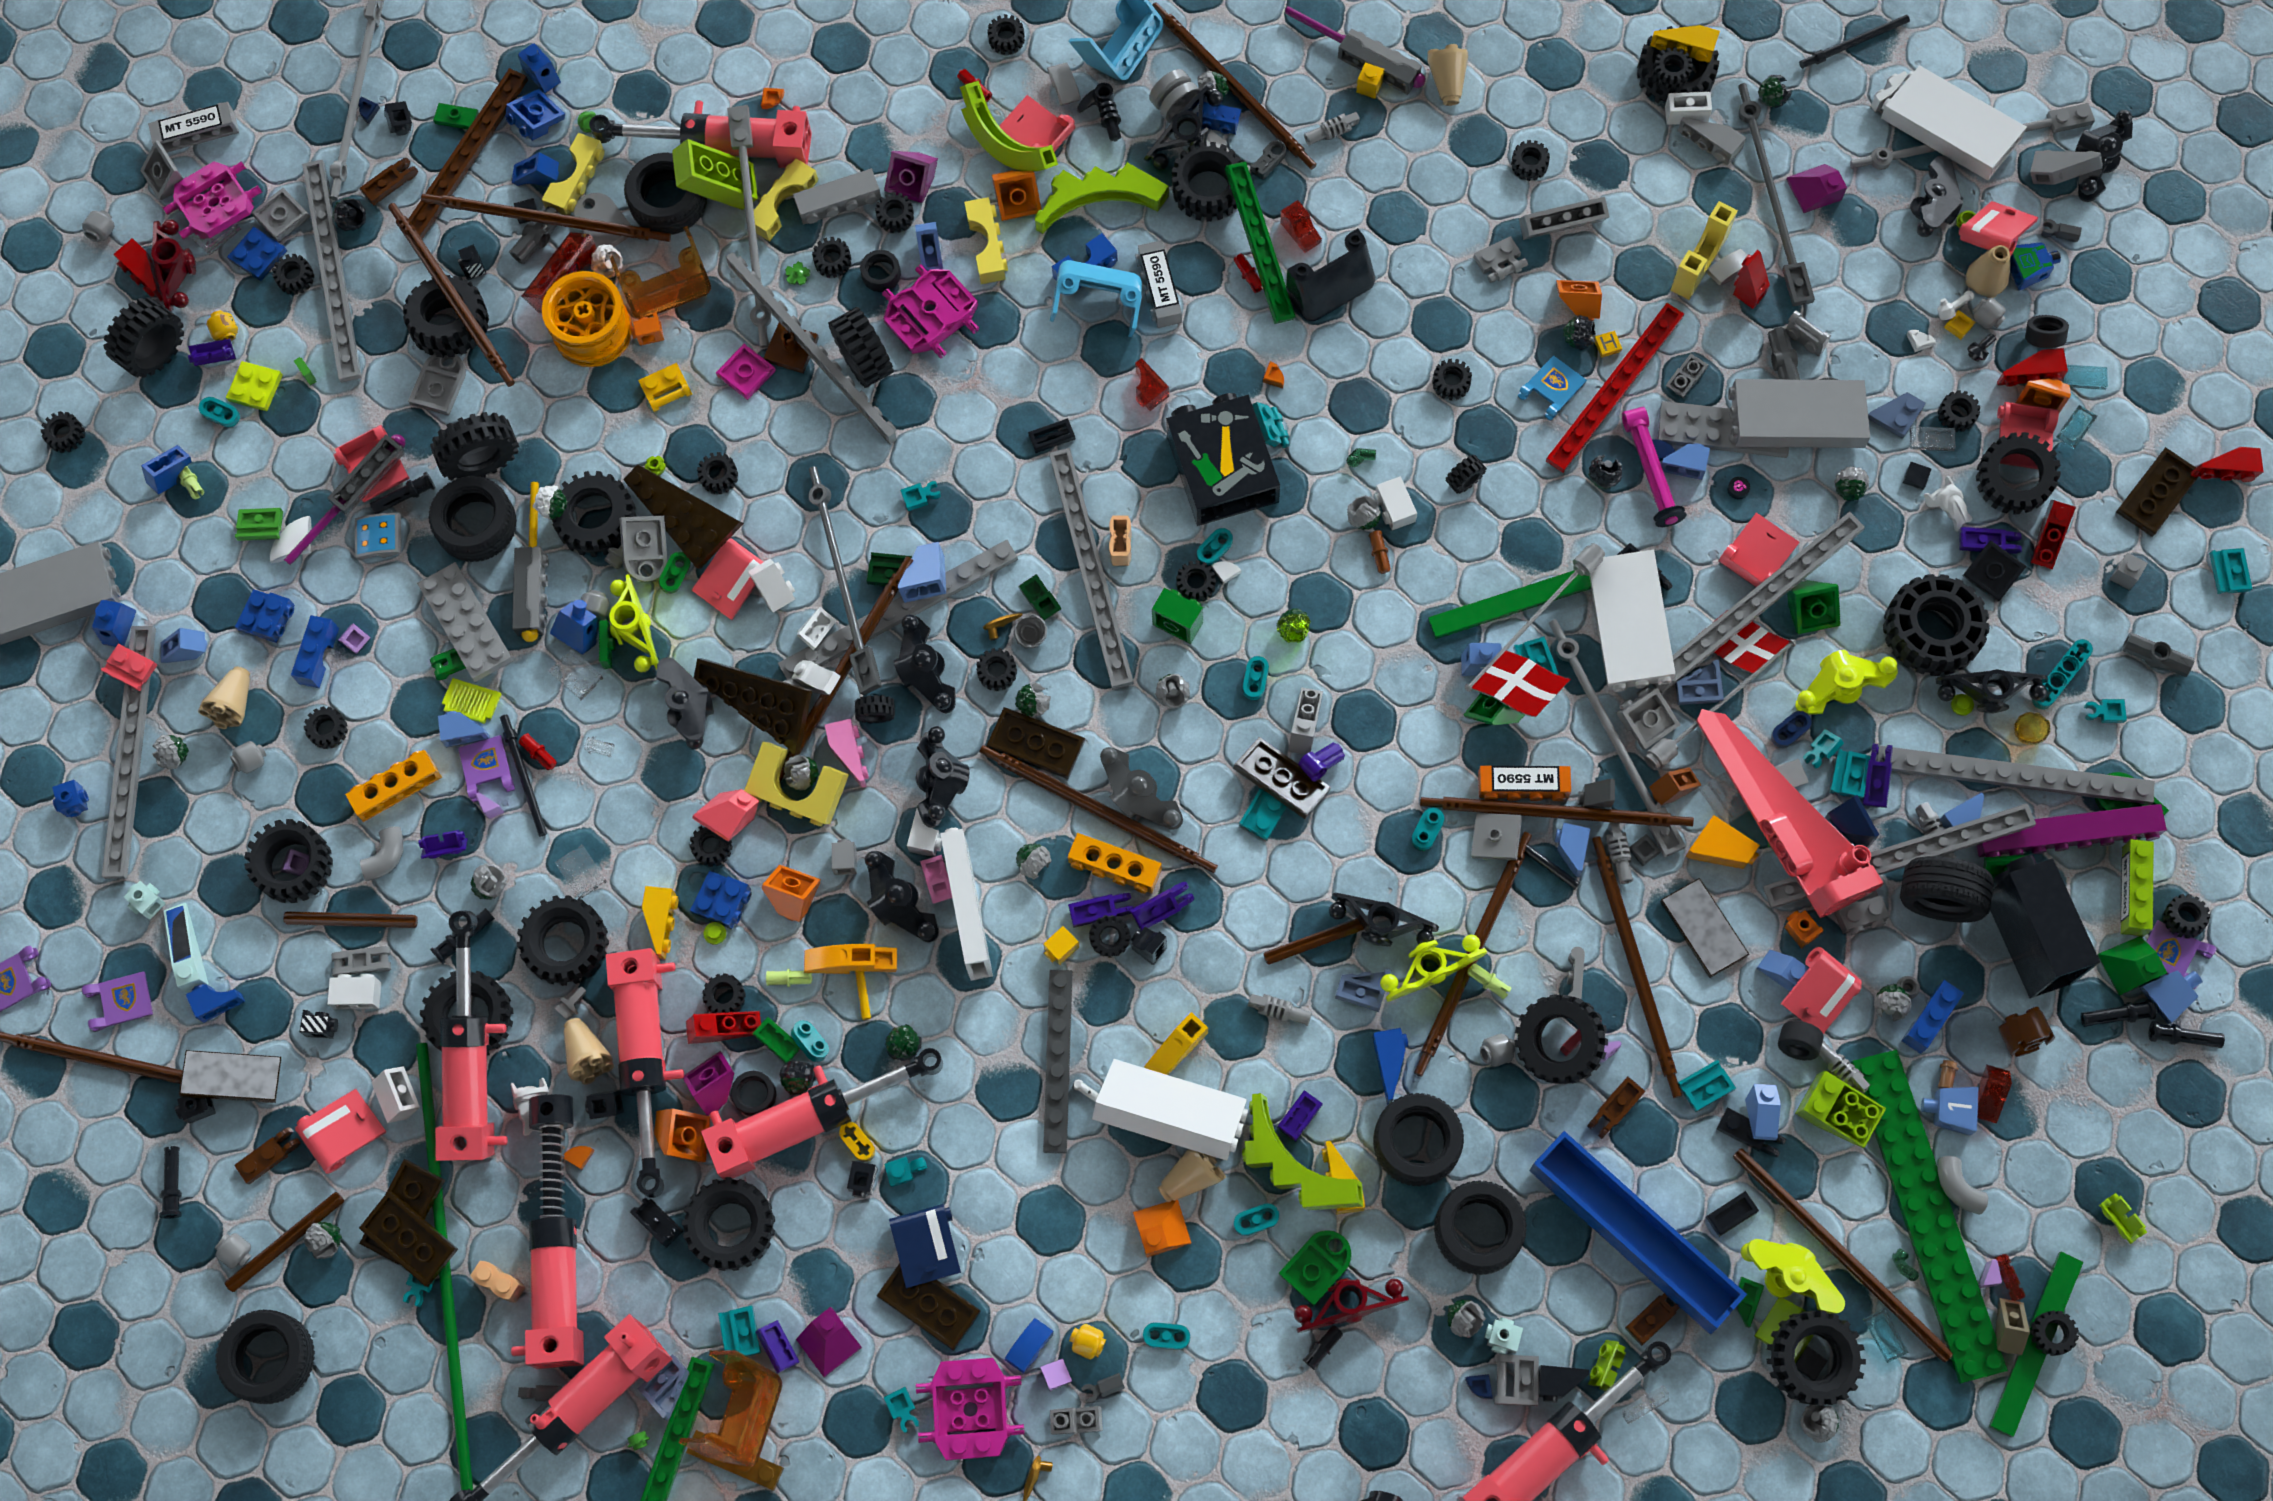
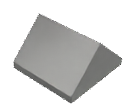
M155 141L140 171L158 200H163L174 194V185L184 178L159 141Z

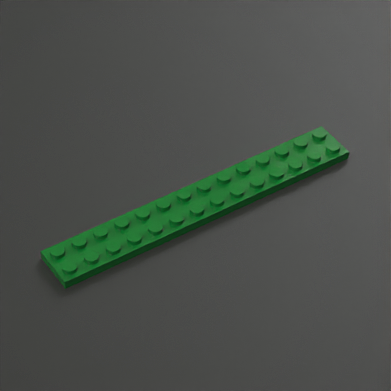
M1896 1049L1853 1060L1851 1064L1864 1075L1863 1078L1870 1084L1864 1095L1886 1108L1874 1130V1134L1946 1346L1953 1354L1951 1360L1959 1384L2006 1372L2008 1369L2002 1352L1997 1349V1338L1952 1207L1940 1185L1938 1167L1898 1051Z

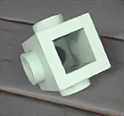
M141 881L132 885L124 896L129 902L127 907L136 915L140 912L148 919H151L166 904L157 895L160 891L151 883L146 885Z
M1500 1317V1320H1494L1493 1325L1488 1324L1484 1338L1488 1339L1487 1345L1492 1347V1351L1504 1355L1506 1351L1515 1354L1518 1350L1523 1328L1513 1325L1514 1321ZM1500 1333H1503L1506 1339L1501 1338Z

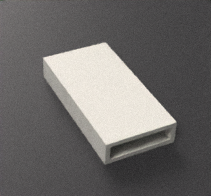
M1920 65L1914 72H1909L1904 81L1905 83L1897 89L1891 99L1887 98L1882 106L1883 114L1881 119L1987 181L2019 144L2027 128L2025 125Z
M1654 549L1603 557L1601 564L1589 577L1608 690L1621 692L1635 686L1638 689L1648 687L1649 684H1670L1671 681H1675L1676 673Z
M949 828L944 833H940L965 966L971 981L992 977L993 972L967 841L963 829Z
M1114 1059L1096 1100L1092 1120L1227 1161L1230 1152L1235 1153L1238 1139L1235 1137L1240 1138L1244 1125L1241 1122L1245 1123L1249 1110L1245 1109L1247 1099Z

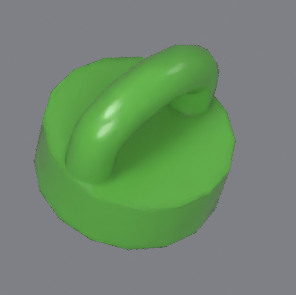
M585 111L579 115L577 122L583 132H591L589 122L596 116L595 112Z

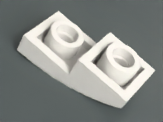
M1906 71L1891 75L1886 81L1885 88L1879 90L1874 95L1871 104L1874 112L1882 109L1886 99H1891L1897 89L1903 85L1907 76Z

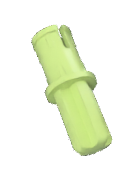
M186 466L178 475L181 479L180 483L186 487L193 499H198L200 495L197 491L203 496L204 490L197 482V476Z
M1476 963L1469 967L1467 974L1481 983L1484 989L1488 988L1501 999L1507 997L1508 994L1506 992H1510L1511 987L1497 979L1494 973L1490 974Z
M787 969V971L766 972L767 986L787 985V987H790L792 984H811L812 973H804V971H790V969Z

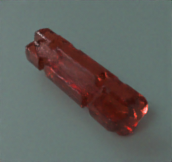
M2008 1254L1995 1257L1998 1261V1266L2001 1268L2000 1273L2007 1289L2011 1291L2009 1292L2013 1301L2023 1299L2025 1293L2023 1288L2019 1287L2020 1281L2014 1267L2009 1264L2011 1260Z

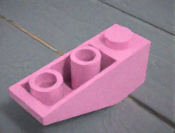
M851 719L825 724L828 743L832 753L862 788L867 787L865 779H869L867 767H862L861 759L864 758L862 745H857L856 740L860 738L858 726H853Z

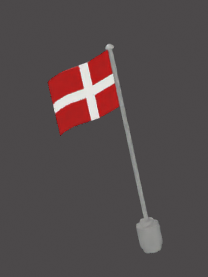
M1592 543L1581 551L1573 560L1575 572L1469 685H1465L1466 691L1475 690L1486 694L1519 713L1536 718L1571 679L1556 675L1532 660L1507 650L1578 574L1589 576L1601 564L1605 552L1600 546Z
M1753 621L1744 627L1713 654L1728 664L1752 675L1709 711L1715 712L1791 646L1795 647L1796 641L1794 639L1786 640L1772 634ZM1695 722L1674 741L1662 738L1647 751V755L1644 757L1647 765L1653 770L1662 769L1678 755V746L1676 744L1698 726V723Z

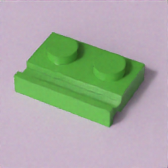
M281 508L239 509L235 538L238 541L280 539L279 531H281L283 510Z

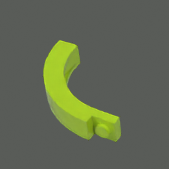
M979 81L960 87L966 105L965 108L961 109L964 119L976 140L992 157L1002 164L1020 171L1035 172L1058 165L1052 145L1029 147L1015 141L1000 128L988 109Z

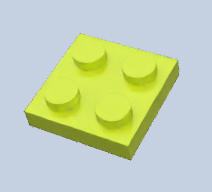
M241 361L226 399L229 402L268 411L283 374L278 370Z

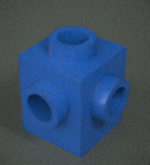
M74 779L52 787L55 796L53 805L57 812L62 813L66 817H76L81 812L88 810V794Z

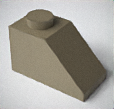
M1999 1298L1995 1329L1997 1349L2008 1354L2022 1355L2030 1333L2024 1303Z

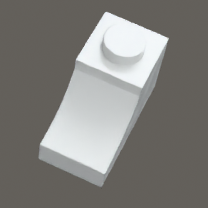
M802 660L795 666L791 679L799 682L804 688L812 690V693L830 695L841 676L812 661Z
M916 809L907 848L911 853L935 857L937 851H941L942 848L939 830L924 825L918 809Z

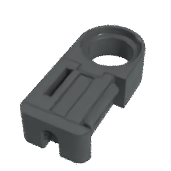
M1279 140L1270 142L1263 149V155L1254 164L1250 163V171L1260 179H1265L1285 158V144ZM1278 147L1282 149V153L1274 155L1271 150Z

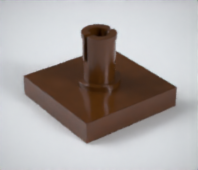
M778 323L763 359L770 364L804 374L811 357L797 343L794 333H789ZM810 332L816 344L819 339L818 334Z

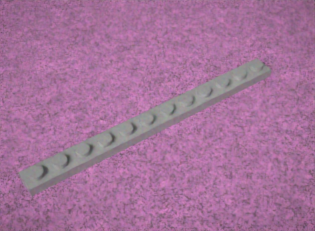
M323 160L304 163L302 166L338 378L343 383L360 379L362 376L335 220L332 217L333 208L325 163Z
M733 252L726 256L728 266L779 323L789 333H794L797 343L890 445L896 441L895 432L897 430L894 425L882 418L883 414L879 408L870 405L867 395L862 390L859 392L854 387L855 383L848 375L845 377L842 374L839 364L827 357L828 353L821 345L818 347L814 343L815 339L809 331L804 332L800 327L801 323L794 315L791 317L787 313L788 309L782 301L777 302L772 290L760 283L761 279L754 271L750 272L748 270L745 260L741 256L737 257Z
M1067 448L1050 452L1052 468L1112 690L1133 685L1132 674L1071 450Z
M1848 512L1673 655L1676 673L1675 681H1671L1667 685H1658V683L1652 685L1658 688L1661 694L1665 693L1678 680L1686 676L1864 531L1865 527L1851 512Z
M1008 540L945 572L946 594L904 603L901 596L892 601L869 640L899 625L906 615L915 616L1017 561L1018 557ZM868 615L857 620L859 629ZM847 625L823 638L814 650L808 646L779 662L778 665L786 679L791 680L795 666L802 660L812 661L819 666H823L845 654L853 641L850 626Z
M131 626L129 649L153 660L156 628L154 626ZM150 677L141 686V691L126 684L124 685L102 877L104 879H127Z
M1879 746L1877 761L1885 762V749L1887 746ZM1893 747L1892 772L2152 805L2154 802L2155 781Z
M2027 803L1871 852L1869 863L1874 866L1879 875L1904 868L1915 858L1946 855L2035 827L2036 822ZM1796 877L1784 879L1763 887L1771 909L1808 898Z

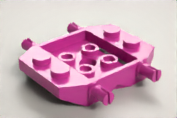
M213 161L174 185L173 202L162 208L167 215L179 209L188 219L189 226L178 232L183 240L193 233L198 235L200 239L211 238L251 214L254 208L252 198L263 192L258 185L244 192L236 180V174L246 169L242 161L229 168L226 165ZM210 187H212L211 190H209L208 192H206V193H204V194H200V193H202L203 191H205V190L209 189Z
M920 264L919 267H916L915 271L921 277L910 288L902 290L896 295L890 289H886L882 293L889 301L883 320L912 354L933 350L941 359L947 352L939 344L962 326H967L972 334L978 332L979 327L972 321V317L978 307V301L950 270L930 269L927 271ZM929 304L936 306L933 311H926L925 307ZM904 306L909 311V313L928 332L927 335L923 333V331L913 322V320L904 312V310L901 307Z
M994 1358L940 1362L930 1383H916V1388H924L916 1389V1394H933L935 1429L932 1432H918V1437H927L918 1438V1442L936 1443L946 1461L999 1457L1008 1438L1011 1437L1010 1435H1025L1024 1430H1017L1024 1429V1424H1008L1006 1408V1388L1008 1386H1022L1021 1381H1015L1021 1380V1375L1004 1376ZM993 1383V1387L946 1390V1387ZM968 1403H974L977 1406V1413L974 1416L969 1417L964 1413V1408ZM996 1429V1431L948 1435V1432Z

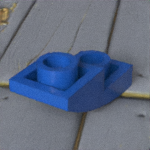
M1034 1318L1009 1350L1005 1361L1024 1373L1038 1358L1039 1351L1052 1338L1054 1331Z

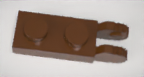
M403 158L361 186L360 191L374 206L406 183V181L413 179L418 174V169L415 166L408 168L411 164L410 160Z
M1627 1076L1598 1109V1113L1589 1122L1587 1127L1590 1129L1594 1128L1603 1116L1609 1121L1607 1126L1603 1127L1599 1132L1598 1136L1603 1139L1646 1091Z
M290 1127L284 1128L275 1137L270 1138L234 1165L247 1184H251L287 1158L288 1154L301 1144L299 1139L296 1138L285 1144L283 1148L280 1145L281 1142L293 1133Z
M1665 1293L1662 1296L1659 1295L1625 1327L1641 1346L1661 1329L1680 1308L1677 1304L1671 1307L1665 1301L1668 1298Z

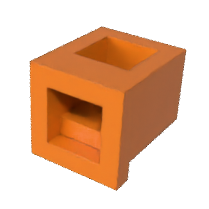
M657 312L653 313L651 318L643 317L638 321H634V326L630 327L633 339H637L640 346L665 340Z
M1798 910L1787 917L1789 922L1784 927L1801 949L1824 931L1806 910L1801 913ZM1800 922H1802L1807 928H1802L1800 926Z

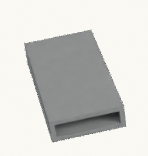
M1735 379L1733 386L1729 387L1728 399L1732 400L1730 419H1733L1734 422L1731 429V437L1735 438V447L1865 448L1870 440L1865 380Z
M97 541L0 573V645L96 614L95 609L101 600L120 603L119 597H121L119 587L115 585L114 578H116V573L110 565L109 560L112 557L109 549Z

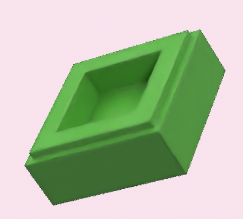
M300 357L295 359L294 363L310 385L317 382V379L304 360Z

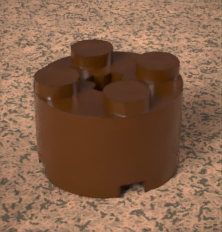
M2033 1007L2027 1010L2026 1014L2020 1016L2017 1013L2009 1015L2004 1019L2006 1023L1998 1027L1999 1033L2012 1057L2014 1054L2016 1057L2033 1053L2040 1049L2039 1046L2043 1042L2047 1046L2055 1039V1035L2039 1007Z

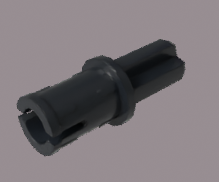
M1333 1325L1319 1342L1316 1340L1315 1347L1303 1361L1315 1370L1327 1354H1331L1329 1351L1343 1336L1342 1331Z

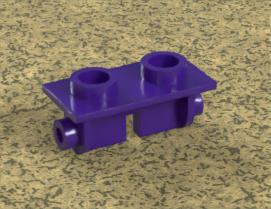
M230 339L188 346L190 351L188 359L194 366L236 359Z
M459 830L442 833L443 841H440L438 834L424 836L418 840L420 849L423 848L421 859H435L449 853L459 854L466 850L468 838H465L464 831Z

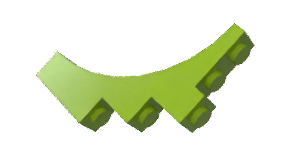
M1128 162L1117 171L1115 177L1095 166L1091 172L1088 171L1083 181L1062 170L1051 182L1052 194L1047 199L1046 206L1043 210H1039L1035 216L1036 230L1044 234L1056 220L1066 213L1094 202L1110 200L1128 201L1144 205L1158 212L1169 197V186Z
M1261 1093L1252 1094V1101L1249 1102L1250 1114L1253 1115L1250 1134L1254 1140L1245 1141V1148L1242 1149V1158L1246 1165L1251 1168L1273 1166V1169L1270 1170V1179L1274 1186L1279 1189L1301 1188L1298 1192L1299 1203L1308 1211L1363 1207L1362 1182L1357 1179H1337L1320 1175L1296 1161L1285 1149L1275 1132L1269 1114L1267 1097Z

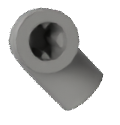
M388 827L380 830V851L372 857L360 860L365 881L374 880L390 873L399 863L403 854V835L400 827Z
M1954 1156L1939 1158L1937 1160L1938 1176L1946 1196L1955 1205L1978 1215L1982 1214L1988 1205L1987 1193L1971 1187L1965 1181L1962 1174V1161Z

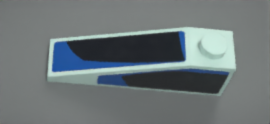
M183 903L164 910L171 964L177 987L189 993L195 986L201 984L209 985L187 904Z

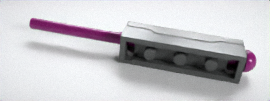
M1289 6L1285 9L1284 13L1341 43L1338 48V58L1359 70H1362L1365 62L1383 68V82L1407 95L1413 87L1421 88L1424 86L1426 78L1421 73L1422 65L1417 61L1408 59L1398 51L1385 47L1381 42L1366 37L1362 32L1351 29L1348 35H1342Z
M396 434L391 436V438L385 435L329 495L328 500L333 505L332 508L284 559L285 562L291 565L339 512H342L347 517L404 455L403 448L406 444L405 439L401 435Z

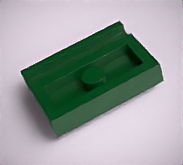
M871 552L867 584L886 586L893 573L896 574L906 555Z

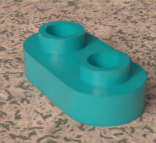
M206 397L199 403L198 409L203 417L224 427H233L240 420V413L234 406L217 398Z
M1226 528L1216 529L1197 550V560L1200 561V564L1205 562L1207 566H1211L1216 563L1231 548L1233 544L1232 533ZM1220 539L1226 540V542L1223 544L1219 543L1218 541ZM1210 554L1212 557L1207 559L1204 555Z
M1254 656L1247 663L1243 693L1250 700L1260 699L1265 692L1269 664L1264 657ZM1260 667L1262 670L1260 672L1254 671V668ZM1256 687L1258 691L1251 692L1250 688Z
M1428 808L1424 811L1412 835V844L1416 849L1426 851L1433 846L1445 820L1444 814L1440 809ZM1434 815L1437 817V820L1431 821L1429 817ZM1424 834L1428 839L1421 840L1419 836Z
M800 1020L794 1024L791 1029V1037L811 1061H823L829 1053V1046L820 1033L808 1021Z
M1266 1203L1240 1212L1234 1219V1229L1241 1236H1250L1272 1228L1279 1221V1211L1273 1204ZM1270 1213L1272 1219L1267 1221L1263 1218V1215ZM1242 1221H1248L1250 1226L1243 1228L1241 1226Z
M1153 1322L1144 1328L1143 1339L1148 1346L1153 1348L1181 1350L1190 1343V1332L1183 1325ZM1154 1331L1160 1335L1157 1340H1153L1150 1337ZM1178 1333L1183 1336L1181 1342L1174 1340V1336Z

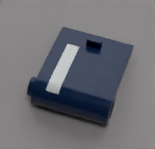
M944 1204L889 1219L906 1288L961 1273L949 1227V1222L953 1221L950 1207L945 1208Z

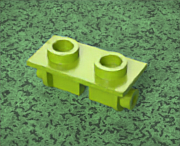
M2114 1193L2099 1205L2105 1217L2115 1224L2121 1237L2130 1244L2138 1237H2142L2147 1233L2146 1226L2135 1213L2127 1217L2126 1213L2131 1210V1207L2121 1195L2118 1196Z
M1605 1340V1343L1600 1347L1597 1363L1590 1372L1588 1385L1598 1386L1600 1390L1606 1392L1614 1384L1618 1374L1611 1370V1367L1614 1366L1620 1369L1626 1352H1624L1626 1347L1620 1345L1618 1341Z

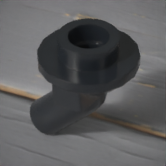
M1989 334L1979 344L1973 342L1967 348L1969 357L1977 362L1979 360L1985 361L1989 354L1985 349L1996 340L1995 335Z

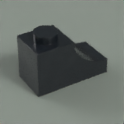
M1146 926L1142 931L1137 930L1131 938L1132 950L1152 965L1157 962L1167 949V937L1160 931L1158 933L1154 932Z

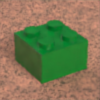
M1164 588L1151 609L1153 626L1190 645L1203 624V607L1194 599L1188 600L1182 597L1181 593L1174 589L1168 590Z

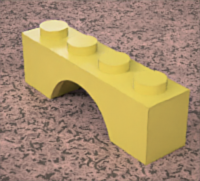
M581 133L577 134L569 148L573 160L577 163L575 172L565 181L550 183L542 198L545 209L548 206L553 207L562 215L570 216L571 212H574L578 199L585 193L589 179L595 174L598 162L602 161L604 157L601 141Z
M797 158L786 166L782 176L774 181L770 191L761 197L760 203L754 209L756 234L769 242L782 227L777 214L779 205L786 198L793 196L794 193L813 188L818 182L815 169Z
M989 197L964 202L970 230L977 231L988 239L986 248L976 256L981 284L1006 280L1004 272L1008 271L1006 259L1001 257V253H1004L1002 240L998 241L997 235L1001 234L999 223H994L993 217H997L995 205H990Z

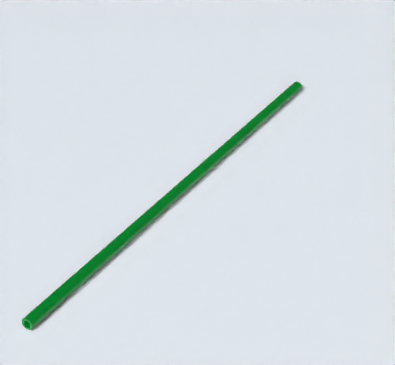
M428 1043L416 1044L428 1169L430 1172L441 1177L440 1161H436V1120ZM441 1188L432 1205L434 1228L448 1240L443 1188ZM449 1260L439 1273L460 1486L461 1491L468 1489L472 1491L473 1481Z

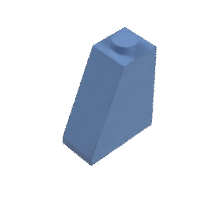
M939 542L918 546L911 558L913 562L905 570L898 584V589L904 603L946 594L945 556Z

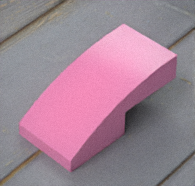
M942 855L920 861L932 903L935 904L951 899L952 893L949 877Z

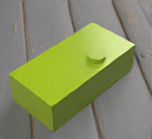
M689 139L672 150L676 187L741 210L745 209L740 158ZM748 161L752 200L754 202L758 199L754 164Z

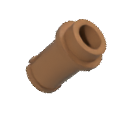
M1943 1060V1063L1940 1064L1942 1069L1938 1088H1953L1955 1073L1959 1070L1957 1062Z

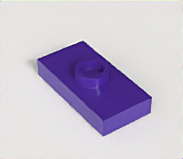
M1304 1090L1278 1124L1277 1129L1296 1142L1323 1106V1103Z
M778 1320L756 1331L777 1374L799 1363Z

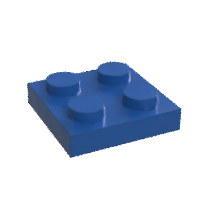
M253 226L227 258L253 277L262 281L275 266V262H278L279 258L283 257L287 252V249Z

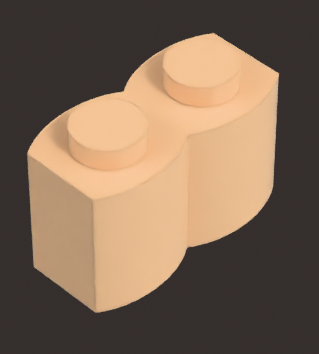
M1128 515L1112 516L1109 524L1111 538L1109 542L1110 560L1113 566H1128L1131 561V521Z
M479 1261L470 1275L477 1284L492 1290L495 1295L509 1302L516 1303L525 1289L521 1281L504 1273L500 1268L487 1261Z

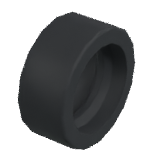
M875 250L868 253L861 261L860 271L862 280L869 289L884 292L886 289L894 288L899 282L901 276L899 262L891 252ZM875 263H889L893 268V272L889 277L877 280L869 276L868 270Z
M2053 315L2034 316L2027 322L2025 339L2031 345L2039 348L2049 349L2063 346L2067 341L2069 324L2066 320Z
M754 1070L744 1072L732 1084V1102L740 1112L747 1116H753L771 1108L775 1104L777 1096L776 1087L763 1072ZM753 1080L762 1082L767 1088L765 1101L756 1107L745 1105L740 1097L741 1088L744 1084Z

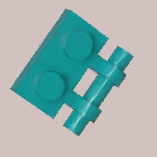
M1259 402L1254 403L1252 406L1265 443L1273 447L1281 444L1282 448L1289 447V434L1283 427V417L1278 412L1277 407L1270 408Z

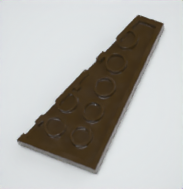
M638 464L623 479L653 516H664L665 531L698 569H701L744 524Z
M697 658L694 679L701 685H706L710 693L716 694L724 700L725 704L732 706L741 716L761 731L771 735L776 742L790 749L789 751L792 754H800L812 690L707 659Z

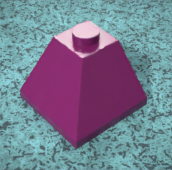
M892 151L884 191L889 193L896 192V195L902 193L903 197L906 195L910 200L923 203L934 180L938 158L920 152Z
M1826 164L1786 178L1803 213L1841 201L1847 189L1839 170Z
M719 1051L685 1074L683 1080L706 1116H708L713 1111H719L727 1103L735 1073L722 1052Z
M829 1307L811 1321L796 1338L823 1377H826L862 1348L832 1307Z

